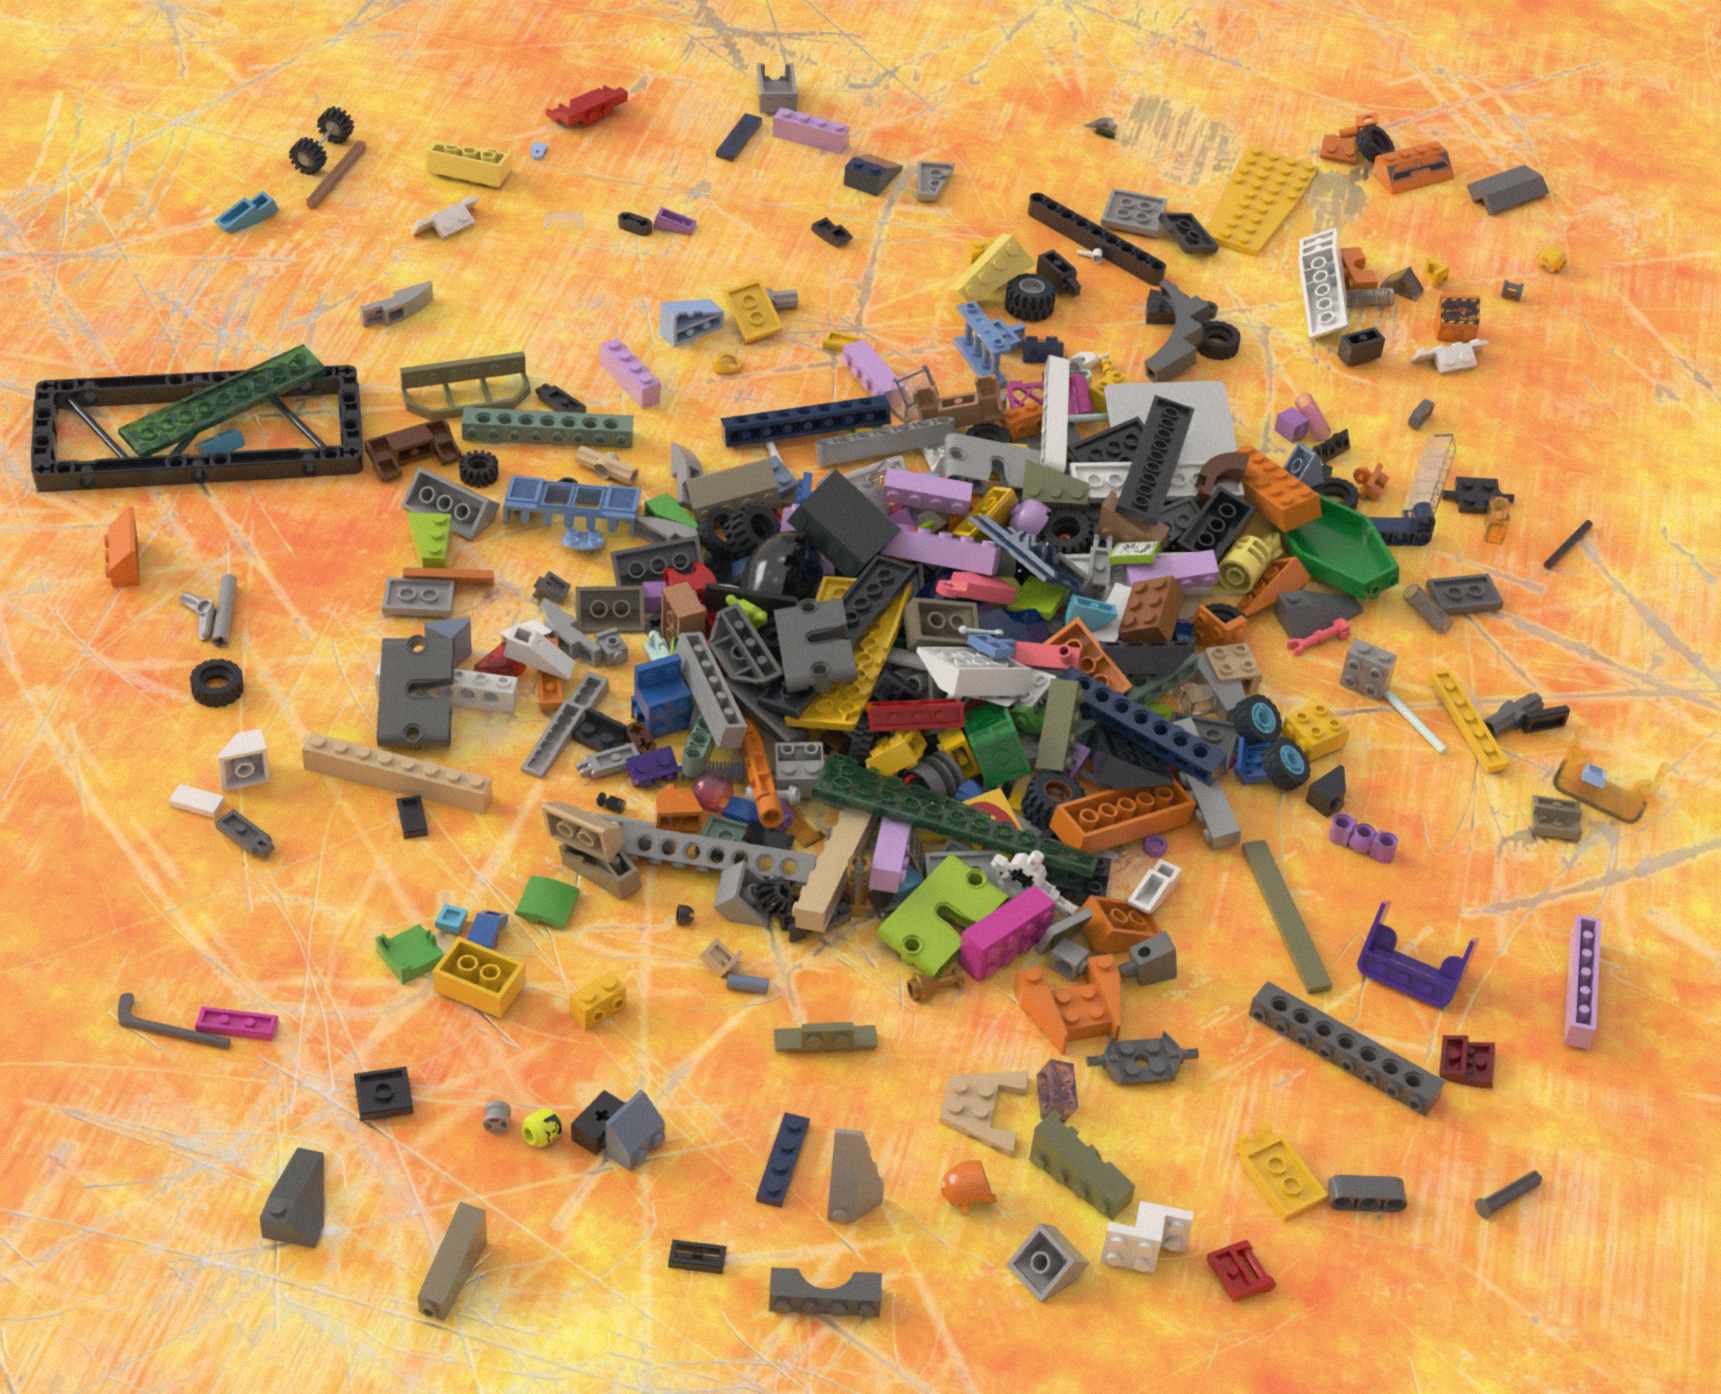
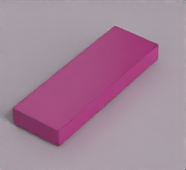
M201 1006L195 1024V1031L273 1041L279 1017L278 1015Z

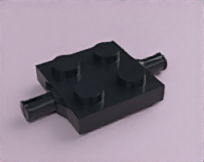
M1456 476L1454 481L1455 491L1442 490V499H1454L1458 505L1459 513L1501 515V502H1514V494L1501 493L1498 479Z

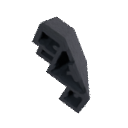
M887 667L876 682L868 702L927 699L907 680ZM864 708L860 720L869 722V713ZM918 729L921 735L929 731V729ZM897 730L878 731L876 741L885 736L888 738L894 736ZM842 731L851 738L854 736V731Z

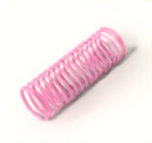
M1303 393L1296 398L1295 405L1301 414L1310 419L1308 428L1314 439L1318 441L1324 440L1323 438H1317L1324 435L1316 436L1320 434L1315 433L1322 432L1326 428L1329 431L1325 436L1327 438L1331 434V428L1312 395ZM1301 395L1310 396L1305 398H1311L1303 401L1305 402L1304 404L1308 403L1305 406L1299 405L1297 401Z

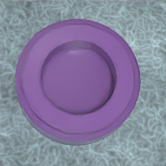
M1160 835L1147 836L1144 840L1143 851L1150 857L1160 858L1167 852V840Z

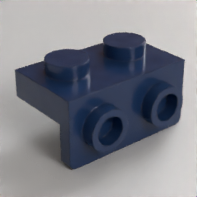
M1026 336V339H1020V348L1023 349V362L1046 363L1049 355L1063 358L1064 342L1058 340L1057 336H1046V339H1038V336Z

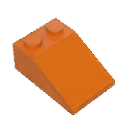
M1091 895L1078 911L1089 908L1093 916L1083 931L1088 937L1092 948L1100 953L1116 954L1128 951L1131 946L1151 938L1162 931L1151 913H1145L1127 904L1128 900Z

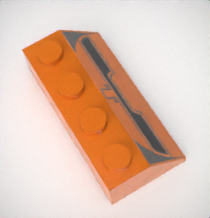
M1438 141L1378 155L1375 157L1372 175L1392 195L1454 179L1448 151Z

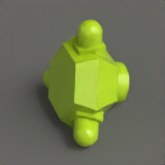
M734 595L726 597V603L729 606L739 603L756 630L767 624V613L744 599L738 600Z

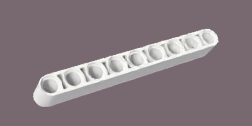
M1049 355L1044 371L1040 465L1064 473L1067 454L1070 360Z

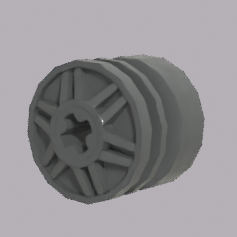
M942 751L932 753L929 757L924 758L921 763H918L909 770H905L902 774V780L910 774L916 775L912 781L909 796L916 797L915 807H919V811L926 814L933 813L946 802L953 800L958 787L965 782L959 765L951 756Z

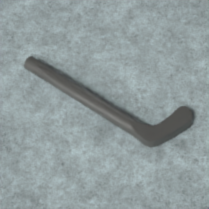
M124 993L120 996L118 1021L121 1026L138 1028L228 1049L231 1040L229 1038L137 1018L130 1014L134 1003V995L132 993Z

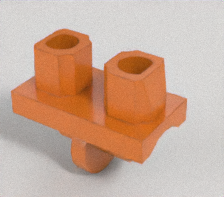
M1381 463L1376 465L1373 472H1370L1366 467L1355 469L1353 473L1354 480L1358 484H1363L1359 491V498L1361 500L1366 495L1376 501L1383 491L1382 488L1388 482L1390 477L1381 472L1384 467Z

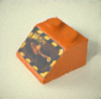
M1440 294L1433 322L1436 340L1471 341L1476 339L1480 322V296Z

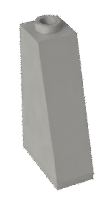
M1205 652L1196 654L1199 657L1197 672L1190 676L1218 719L1234 722L1232 718L1233 709L1238 702L1246 698L1241 680L1224 683L1218 682Z

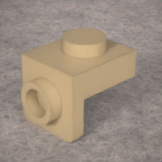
M716 938L702 952L699 958L721 978L727 971L733 973L741 964L738 959L744 953L741 950L736 954L732 953Z

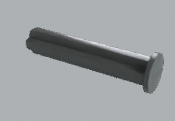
M1533 1170L1488 1197L1477 1199L1475 1201L1477 1213L1484 1219L1490 1218L1494 1211L1539 1186L1543 1180L1542 1175Z

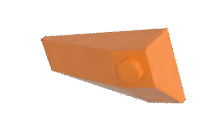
M1297 557L1272 560L1255 586L1248 592L1249 595L1242 598L1236 608L1240 612L1242 611L1244 617L1276 602L1280 593L1302 590L1311 576Z
M1079 617L1075 618L1043 643L1058 646L1066 644L1069 647L1081 648L1079 670L1084 671L1093 679L1103 682L1116 692L1125 694L1133 688L1117 665L1101 649L1099 642Z

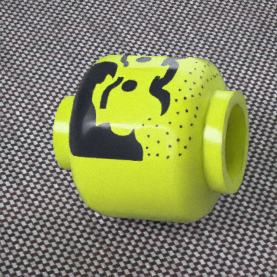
M541 1108L524 1119L522 1135L530 1145L545 1147L561 1136L562 1119L558 1113L548 1108Z

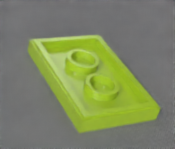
M1029 576L1016 593L1012 605L1007 606V613L1051 620L1071 590L1057 583H1046L1038 577Z

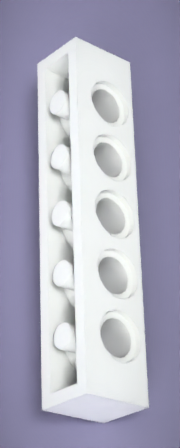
M381 659L374 675L376 695H379ZM454 669V683L452 685L433 689H416L412 691L411 695H428L450 700V705L514 713L518 699V677Z

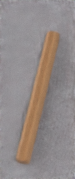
M358 140L306 199L308 207L315 208L366 149L365 141Z

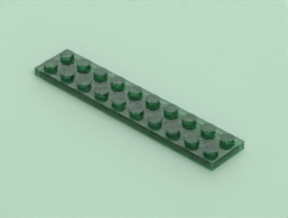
M301 344L118 428V433L138 457L151 456L327 374V370L318 358L304 344Z

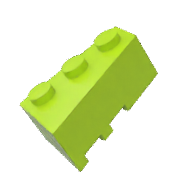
M407 512L408 533L411 536L420 568L447 569L452 539L451 514Z

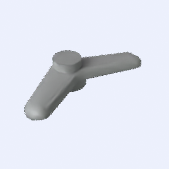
M184 592L179 600L198 613V638L203 641L210 636L212 620L216 615L214 603L208 598Z

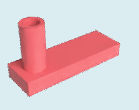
M1017 641L1015 655L1010 658L1027 667L1066 671L1072 666L1079 670L1082 650L1077 647H1069L1066 644L1058 646Z

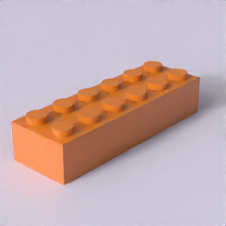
M1251 445L1243 446L1239 450L1234 451L1250 455L1241 480L1245 494L1243 500L1255 506L1258 513L1284 532L1322 517L1320 495Z
M1174 778L1172 785L1125 789L1113 788L1057 805L1050 828L1074 856L1079 858L1188 824L1196 802Z

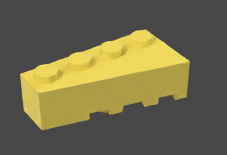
M433 143L427 150L426 171L432 172L435 175L450 176L453 179L468 180L471 183H482L490 187H500L512 172L513 150L506 149V153L496 152V148H488V151L477 150L475 146L460 149V146L455 144Z
M1002 233L949 290L960 303L975 302L1031 268L1036 263L1013 235Z

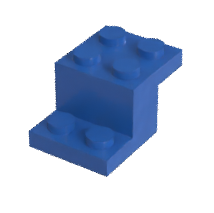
M678 653L634 666V700L645 717V727L653 739L689 729L692 715V693L681 677L682 659Z

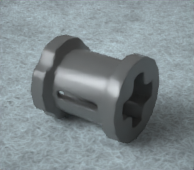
M1505 279L1501 297L1506 295L1515 297L1520 301L1524 283L1515 284Z

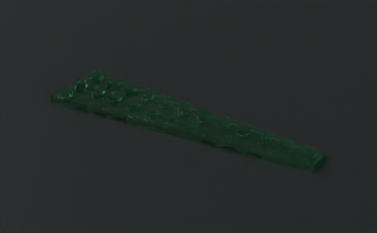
M831 751L812 790L811 796L820 798L823 801L838 803L847 808H855L871 815L889 818L892 821L906 823L915 828H923L939 835H947L963 842L981 845L984 848L998 850L1011 856H1015L1018 853H1025L1029 856L1033 851L1038 850L1044 855L1042 864L1052 866L1055 869L1073 872L1079 876L1092 878L1099 858L1050 837L1039 838L1035 831L1026 828L1025 831L1014 828L1012 827L1013 823L1005 819L1003 823L990 818V813L928 790L920 785L904 784L901 780L902 778L895 775L887 777L879 774L880 770L871 767L869 770L859 766V761Z

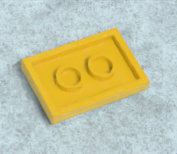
M761 278L723 290V296L745 344L783 332V326Z

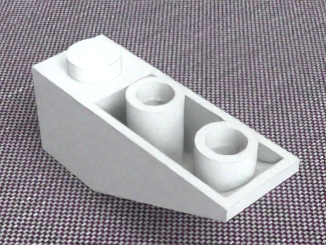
M515 622L508 637L503 656L569 680L576 661L538 631Z

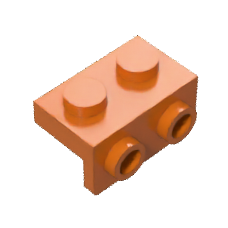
M1334 134L1324 135L1319 157L1356 165L1359 148L1353 138H1340Z
M1036 402L1026 403L1023 407L1007 410L1005 419L999 420V422L1009 429L1011 440L1015 442L1016 440L1042 432L1043 407Z

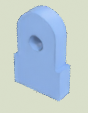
M532 142L531 158L537 161L542 160L548 145Z

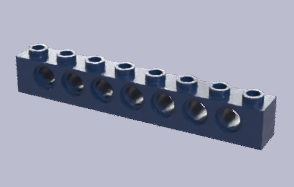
M885 395L720 418L722 438L727 448L891 424L890 403Z
M1070 666L1059 678L1079 681L1085 690L1084 703H1080L1079 712L1209 787L1226 769L1227 754L1222 749L1208 744L1201 737L1194 736L1185 731L1181 726L1169 722L1162 715L1155 714L1146 709L1142 704L1132 701L1123 693L1116 692L1103 682L1093 679L1084 671Z

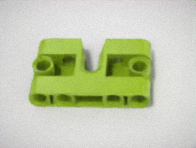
M950 854L881 924L876 932V937L893 950L899 952L903 963L915 965L924 974L938 978L959 957L961 937L939 915H946L958 925L967 929L1009 902L1010 896L987 880L986 874L982 870L972 869L954 854ZM970 883H978L979 885L975 886ZM907 948H914L916 951H909Z

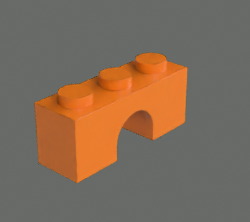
M1361 247L1341 248L1346 290L1377 289L1378 280L1373 270H1364L1366 257Z

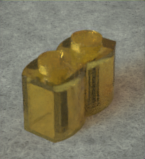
M1492 496L1489 501L1484 519V540L1486 543L1502 545L1505 540L1510 523V501L1507 498Z

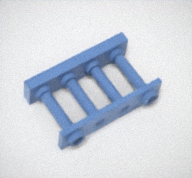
M976 301L957 305L958 311L966 322L964 335L954 338V346L977 377L995 374L1000 389L1006 388L1008 381L999 370L1001 354L1010 353L1012 348Z

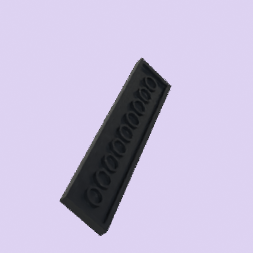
M1157 395L1154 396L1115 509L1116 513L1157 527L1195 408Z
M876 555L841 597L843 599L849 639L846 640L851 641L852 651L857 648L917 574L916 566ZM784 675L773 680L758 697L757 701L760 707L799 719L820 692L813 690L812 686H808L809 690L788 693Z

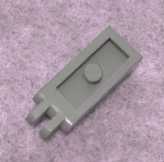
M634 743L585 756L583 761L576 764V768L582 778L591 776L595 779L628 769L625 759L640 753Z

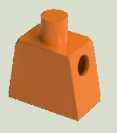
M668 784L664 789L657 791L655 808L656 829L701 831L703 809L691 789H678L675 784Z

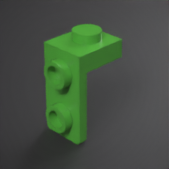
M1047 701L1036 713H1034L1031 706L1013 707L1010 713L1015 719V724L1023 733L1039 734L1042 732Z

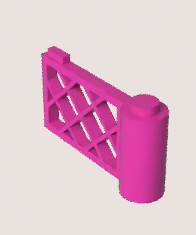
M1079 373L1070 375L1068 415L1095 414L1086 377ZM1021 380L1010 381V385H1007L1006 390L1011 409L1023 407L1025 405L1024 401L1028 397L1036 401L1038 405L1043 406V397L1040 399L1031 392L1034 389H1040L1044 392V382L1023 383ZM1013 391H1021L1025 394V397L1019 400L1014 396Z

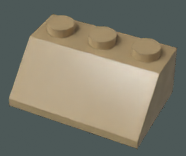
M563 801L546 802L541 805L548 837L608 863L612 861L625 843L623 828L616 822H609L600 818L595 813H588L574 804H567Z

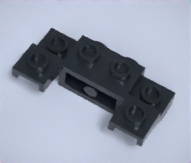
M1016 843L1013 858L1018 853H1025L1029 856L1033 851H1039L1040 847ZM1088 855L1085 869L1047 862L1041 863L1045 866L1047 872L1045 881L1053 886L1055 885V889L1061 892L1059 895L1074 905L1082 907L1091 895L1106 897L1112 859ZM1014 869L1010 875L1013 876L1011 880L1014 882L1015 880L1022 883L1023 888L1026 886L1031 887L1034 884V881H1032L1033 876L1030 875L1028 877L1022 873L1023 869Z

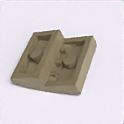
M1538 795L1532 796L1531 817L1533 834L1580 841L1582 835L1580 825L1582 811L1579 801Z

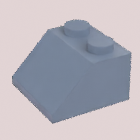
M640 1089L606 1121L605 1155L629 1171L637 1164H642L647 1155L654 1148L661 1146L665 1139V1121L643 1090Z

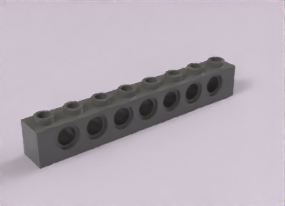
M1267 981L1252 999L1249 1016L1253 1017L1256 1021L1267 1025L1279 1034L1288 1037L1300 1046L1309 1049L1321 1058L1330 1061L1345 1072L1356 1076L1368 1085L1377 1088L1389 1097L1410 1107L1412 1110L1426 1116L1440 1098L1445 1084L1444 1080L1271 982Z

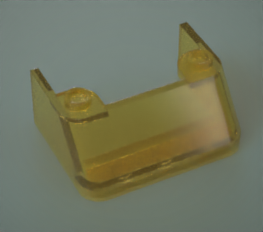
M1579 724L1553 779L1555 789L1626 824L1637 823L1654 800L1671 764L1662 762L1653 782L1647 779L1639 780L1634 784L1631 792L1609 781H1606L1603 789L1581 780L1582 768L1585 762L1592 764L1593 760L1588 751L1579 748L1589 729V726Z

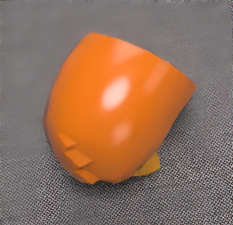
M968 1160L955 1165L947 1171L941 1181L942 1196L948 1200L951 1206L956 1207L962 1214L967 1216L970 1203L981 1200L990 1205L998 1202L996 1195L991 1193L981 1160Z

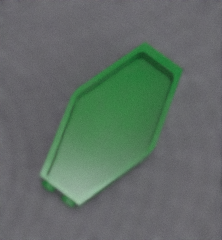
M1319 494L1322 517L1288 532L1282 531L1271 522L1276 533L1279 532L1281 542L1290 558L1297 557L1309 575L1363 601L1368 598L1377 599L1380 596V592L1399 583V565L1371 519L1360 512Z

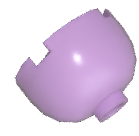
M1033 499L1025 500L1020 504L1016 503L1009 511V514H1011L1009 527H1012L1017 532L1021 530L1026 531L1027 533L1023 537H1026L1027 534L1037 536L1048 521L1049 516L1046 513L1051 512V509Z

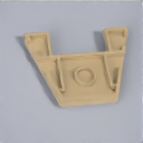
M1029 1071L948 1076L939 1123L967 1137L972 1135L982 1140L983 1145L989 1148L994 1146L1002 1150L1004 1155L1013 1157L1017 1132L991 1128L990 1126L997 1092L1001 1091L1025 1096Z

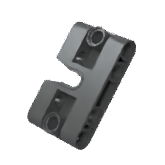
M842 598L817 602L815 599H805L798 606L774 610L788 693L809 690L808 686H812L813 690L817 692H826L832 688L834 681L837 684L858 681L851 641L846 640L849 639V632Z
M417 634L410 638L382 639L377 719L378 747H407L414 751L420 750L424 746L450 747L452 726L450 700L428 695H411V693L416 689H433L454 683V638H425ZM417 646L424 647L421 651H413ZM411 734H419L418 738L414 740L408 739Z

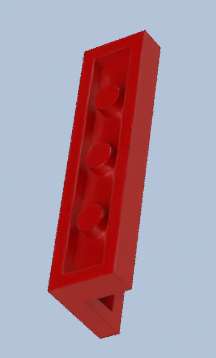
M960 699L865 702V710L869 713L870 732L964 727V703Z

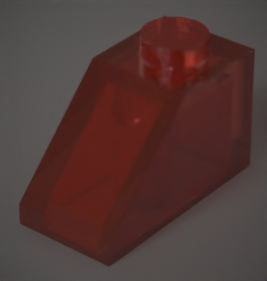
M504 641L474 665V672L518 677L525 672L526 664L503 656L507 644Z

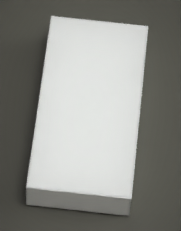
M179 784L169 799L171 807L215 818L225 802V798L222 795Z

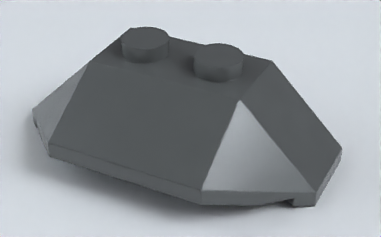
M735 603L717 612L708 646L730 681L764 685L784 676V672L739 603Z

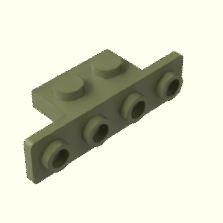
M853 1022L802 1024L801 1028L774 1029L773 1033L776 1052L875 1049L878 1047L876 1026H854Z

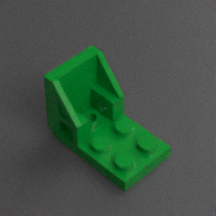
M988 702L964 712V728L988 789L1032 772L1006 706Z

